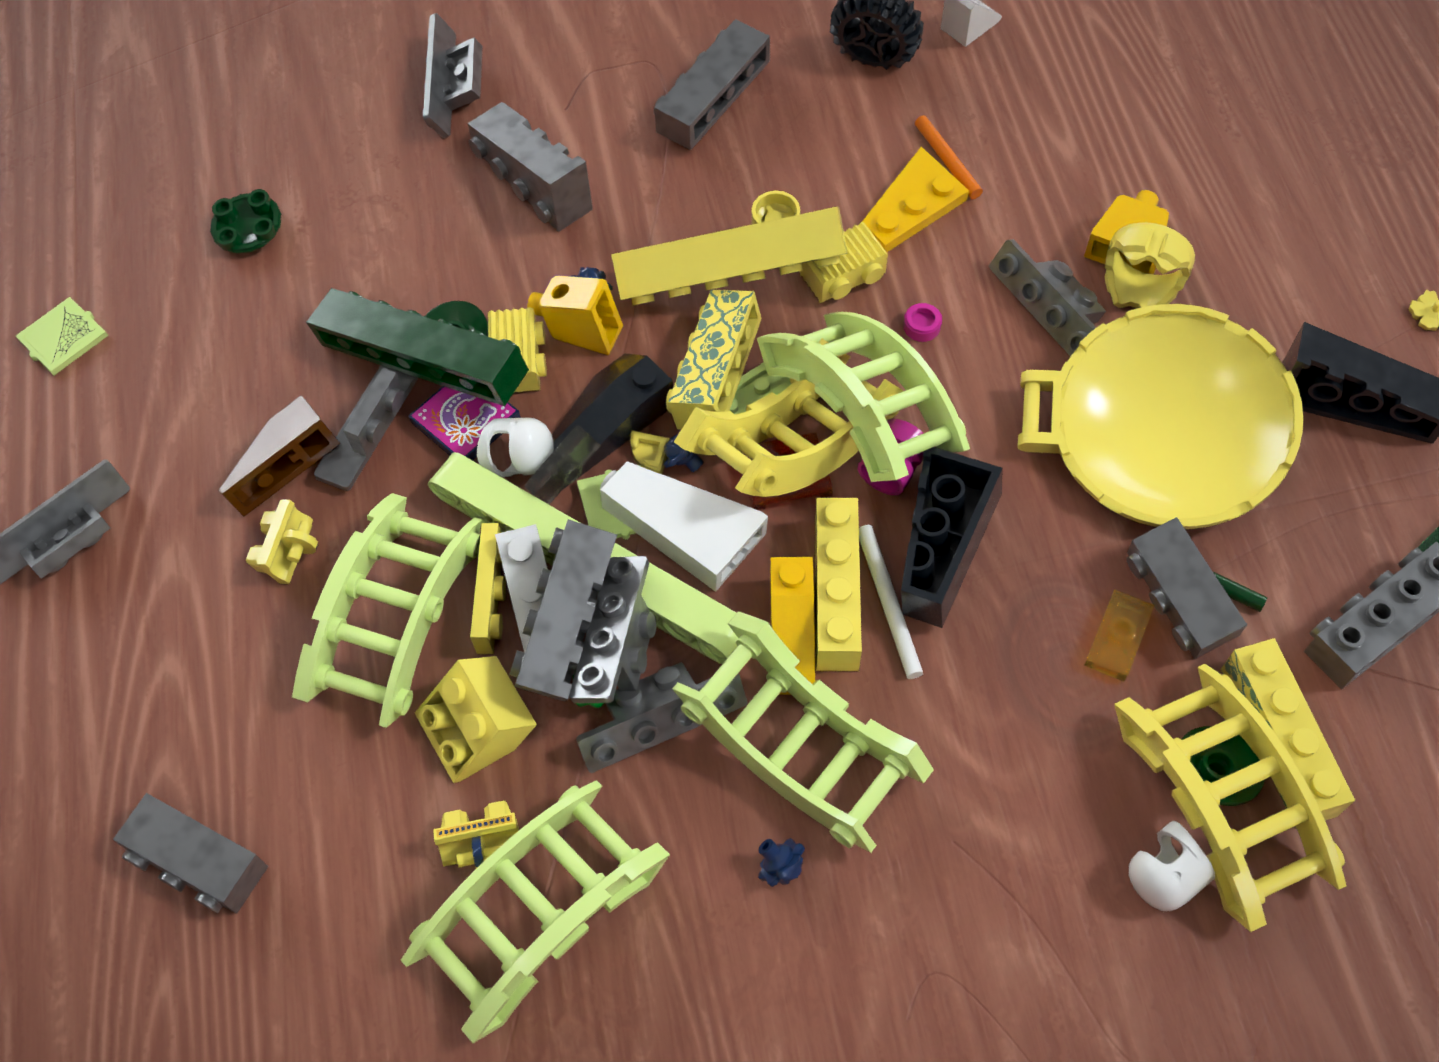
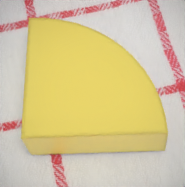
M631 431V449L638 466L641 465L643 468L662 474L663 464L667 459L664 446L669 442L670 438Z

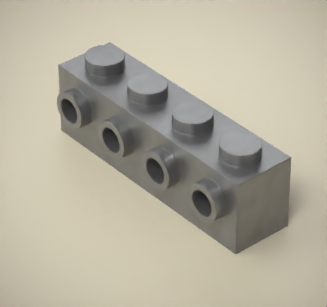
M737 19L726 30L720 31L715 42L706 51L699 54L695 64L686 73L678 77L673 88L665 96H661L657 100L654 107L656 132L692 150L770 62V36Z
M1435 542L1424 552L1418 547L1412 550L1399 562L1398 565L1402 568L1394 575L1389 570L1384 572L1369 586L1372 590L1369 595L1364 598L1360 593L1356 594L1340 608L1339 611L1343 614L1335 621L1328 616L1309 633L1314 639L1304 652L1341 689L1355 680L1439 612L1438 542Z

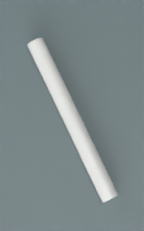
M871 525L861 526L859 528V540L907 679L918 678L923 675V670L875 533Z

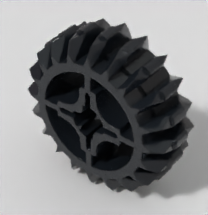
M838 0L831 13V28L829 32L834 36L833 43L841 46L840 53L849 54L852 61L858 60L864 65L867 64L873 67L882 66L887 70L892 65L901 68L904 63L910 62L911 58L914 57L916 50L919 49L922 42L921 37L923 35L924 23L920 18L921 11L914 9V1Z

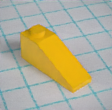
M770 557L771 627L788 649L800 660L795 668L813 684L815 682L813 557ZM787 691L786 693L780 692L779 695H791V694Z

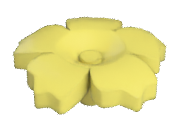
M1426 290L1423 295L1419 296L1417 301H1411L1408 310L1414 319H1421L1418 326L1425 330L1436 331L1439 327V300L1435 291Z

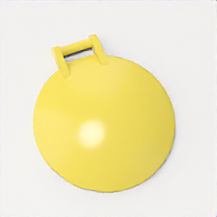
M1186 304L1145 306L1127 311L1125 316L1106 325L1102 323L1079 342L1078 348L1068 361L1065 362L1061 371L1026 370L1021 373L1020 386L1024 389L1023 427L1022 433L1018 435V449L1024 452L1059 453L1068 470L1087 493L1111 511L1125 518L1158 527L1177 517L1185 529L1209 527L1230 521L1254 509L1267 499L1286 477L1296 458L1303 433L1302 401L1291 370H1286L1275 354L1276 349L1253 328L1247 330L1239 324L1228 320L1229 315L1205 307ZM1040 391H1053L1051 433L1039 432Z

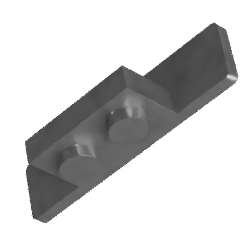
M435 13L430 15L424 109L422 114L426 124L434 129L442 138H446L451 134L452 110L470 104L480 98L483 46L475 37L456 45L455 32Z
M1014 239L1005 241L989 265L990 270L1069 356L1078 348L1079 342L1096 328L1093 323L1098 322L1106 312L1097 302V296L1076 280L1073 276V271L1068 265L1058 260L1035 263Z
M382 365L379 367L336 436L340 444L328 452L316 468L314 475L317 480L345 491L351 490L418 377Z
M108 460L98 463L0 533V584L28 564L42 579L47 574L63 568L68 559L83 548L96 544L102 538L103 533L110 529V526L99 513L129 492L130 487Z
M646 556L611 557L572 682L569 697L573 703H610L613 701L617 686L620 691L637 690L640 675L645 672L647 667L646 651L649 640L654 637L656 632L655 615L649 611L641 595L649 568V561Z
M680 662L671 667L662 668L657 673L639 680L636 691H620L618 688L615 691L613 701L606 703L614 720L585 732L576 738L588 771L590 773L596 772L701 726L690 720L682 712L680 707L683 705V702L672 688L679 682L700 691L710 679L695 684L683 663ZM739 674L735 676L713 703L722 715L747 705L746 695Z

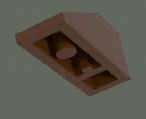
M301 395L268 420L222 484L219 491L245 517L338 446L340 442Z

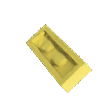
M482 523L470 634L477 654H494L495 639H501L503 620L502 615L497 614L498 601H504L506 597V578L501 576L502 561L495 534L501 533L498 523Z

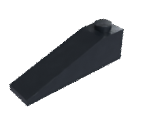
M625 353L593 377L553 432L554 451L550 463L544 470L533 475L553 496L557 495L630 440L631 431H642L668 411L666 398L668 391L673 389V380L647 355Z

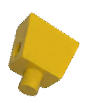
M1149 190L1138 192L1135 199L1126 195L1117 196L1093 228L1084 257L1105 264L1111 239L1120 228L1141 222L1167 226L1169 212L1157 206L1159 198L1154 192ZM1119 251L1123 260L1131 267L1144 273H1155L1156 266L1153 262L1145 260L1139 264L1131 265L1125 255Z
M555 276L551 279L544 294L533 292L528 299L527 308H533L536 316L544 318L552 337L556 340L598 353L610 354L623 327L605 279Z

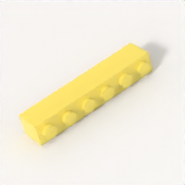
M833 207L611 254L620 299H632V304L638 305L655 301V293L668 291L669 298L691 294L690 286L705 283L706 290L728 286V278L742 276L743 283L765 279L764 271L779 268L780 275L803 271L802 263L817 260L818 267L841 263L839 255L848 254L840 209L839 207Z

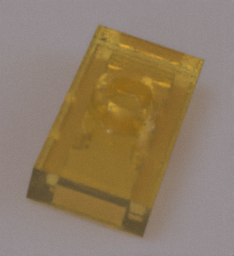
M1114 589L1084 666L1125 682L1155 605Z

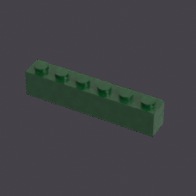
M331 288L306 321L324 347L502 406H506L529 371L521 355L520 348L510 340H497L487 337L475 329H469L468 331L455 327L443 319L436 321L426 318L414 310L404 311L394 308L385 301L379 300L375 302L363 298L353 291L346 293Z

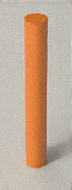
M922 115L918 117L915 121L917 129L952 175L969 190L968 196L971 199L978 198L982 194L983 189L927 116Z

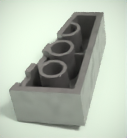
M499 103L468 123L471 136L469 145L473 153L479 159L484 158L500 180L506 179L511 184L516 196L521 201L527 200L543 223L549 222L560 232L593 210L586 161L579 156L574 159L567 156L569 154L567 147L560 142L554 146L551 145L546 132L540 128L532 131L528 120L505 103Z
M569 519L564 530L556 527L548 551L556 554L552 570L543 568L535 592L543 595L539 611L530 609L522 633L530 636L526 652L517 650L509 675L517 677L515 687L560 701L568 700L572 687L570 681L579 664L584 645L583 639L594 614L597 603L596 597L602 587L617 534Z

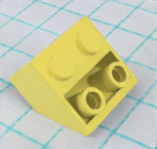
M497 656L457 660L415 712L417 719L453 783L466 779L513 752L537 726Z

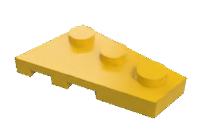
M920 147L862 222L866 224L884 250L889 252L967 201L969 190L923 147Z

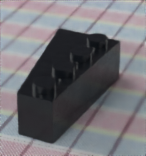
M1303 323L1282 362L1286 370H1291L1299 389L1303 412L1431 444L1439 437L1438 377L1309 323Z

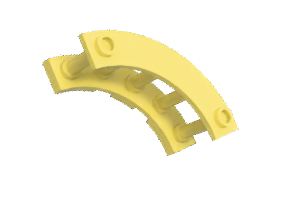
M822 338L819 343L824 345L829 342ZM843 354L837 358L846 364L851 356ZM790 378L792 384L780 394L776 395L773 392L767 394L763 398L747 405L746 411L743 413L734 414L731 411L714 412L695 407L674 440V443L686 451L702 455H717L743 475L735 487L738 491L761 497L779 496L807 487L829 475L859 451L850 435V431L854 428L851 422L845 421L816 401L820 396L815 392V385L806 379L797 381ZM886 379L883 380L878 388L867 381H862V384L873 399L878 401L903 392L902 389ZM899 411L884 417L886 418V420L892 419L899 413ZM808 414L833 431L834 434L821 443L813 445L787 427V425L800 415ZM775 437L796 453L774 456L758 443Z
M1203 664L1198 667L1202 689L1153 711L1149 708L1144 709L1130 697L1115 703L1114 706L1123 741L1143 758L1155 774L1164 770L1176 786V789L1172 790L1171 795L1181 809L1191 829L1201 827L1212 849V853L1206 855L1215 871L1214 880L1220 894L1223 909L1252 932L1267 925L1262 904L1265 903V897L1315 873L1338 890L1346 887L1342 870L1345 859L1338 845L1333 842L1325 819L1303 775L1276 733L1249 700L1235 687L1229 676L1221 675L1208 665ZM1206 706L1211 707L1225 719V721L1183 740L1178 737L1173 739L1162 727ZM1240 734L1260 760L1210 783L1207 780H1202L1190 762V757ZM1271 777L1288 808L1240 831L1231 829L1219 808L1220 800ZM1296 826L1306 856L1257 880L1253 879L1244 855L1247 854V848Z

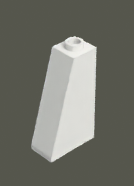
M626 462L618 471H611L605 477L600 487L602 508L633 529L635 533L715 592L766 535L768 516L763 512L630 462Z

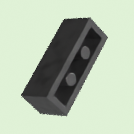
M1177 517L1132 540L1127 552L1129 555L1127 563L1138 579L1144 578L1151 589L1149 597L1153 606L1161 615L1166 613L1175 627L1172 629V634L1183 651L1189 650L1194 659L1240 636L1247 623Z
M148 793L144 795L113 838L115 842L126 849L122 855V858L143 871L150 864L162 871L158 879L182 892L186 885L198 891L194 899L216 913L224 906L237 914L269 867L253 852Z

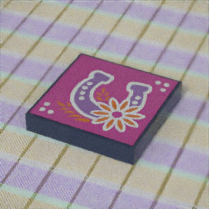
M445 386L441 387L409 415L411 423L449 456L456 452L472 461L477 457V446L481 432L489 422L496 418H521L519 410L509 402H507L506 406H502ZM503 433L493 435L489 444L491 445Z

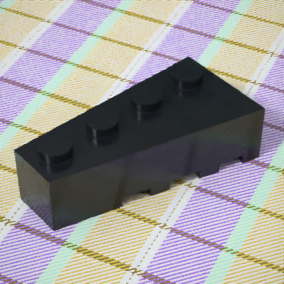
M937 447L924 451L916 507L912 519L911 538L908 544L901 587L903 615L943 628L1002 495V467Z

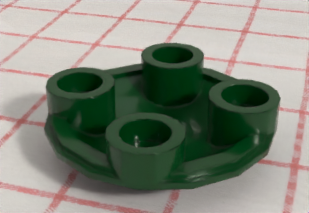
M262 189L240 194L231 199L221 198L212 206L214 216L211 220L210 232L214 242L225 251L237 254L248 253L262 248L275 237L281 226L282 214L277 203Z

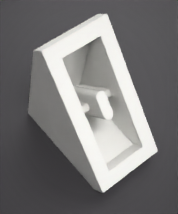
M945 0L941 29L966 47L997 24L1002 16L980 0Z

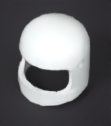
M535 418L493 419L483 428L478 441L477 458L479 465L500 477H509L514 474H538L548 466L552 459L554 451L552 434L544 423ZM498 433L509 434V455L512 463L504 472L497 469L490 455V440L493 435Z
M1171 821L1157 833L1161 849L1156 857L1140 850L1131 859L1129 864V878L1136 892L1146 903L1162 911H1173L1180 908L1215 879V871L1200 846L1180 823ZM1171 837L1179 841L1183 847V852L1180 856L1172 845Z

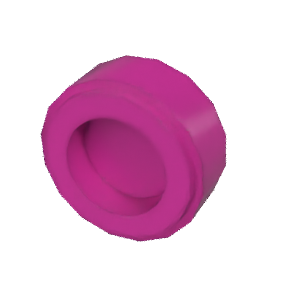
M918 303L907 309L903 322L904 331L907 336L919 342H927L939 335L942 326V315L935 306L927 303Z

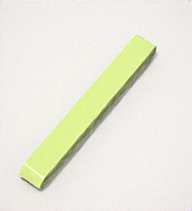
M456 452L449 456L428 482L429 489L439 499L472 519L474 517L482 519L481 524L498 523L501 533L536 524L545 561L552 566L556 554L548 551L556 527L564 530L568 519L578 522ZM616 543L611 557L637 556ZM649 563L641 595L649 611L655 615L656 627L710 659L723 664L738 647L736 645L738 637L728 625L736 612Z

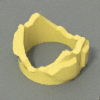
M1133 223L1120 228L1111 239L1105 262V284L1108 293L1111 294L1113 305L1118 308L1127 306L1141 308L1159 304H1170L1190 277L1195 262V252L1192 245L1179 232L1156 223ZM1119 251L1125 255L1131 265L1147 260L1153 262L1157 270L1162 274L1175 269L1180 270L1165 275L1144 273L1127 264Z

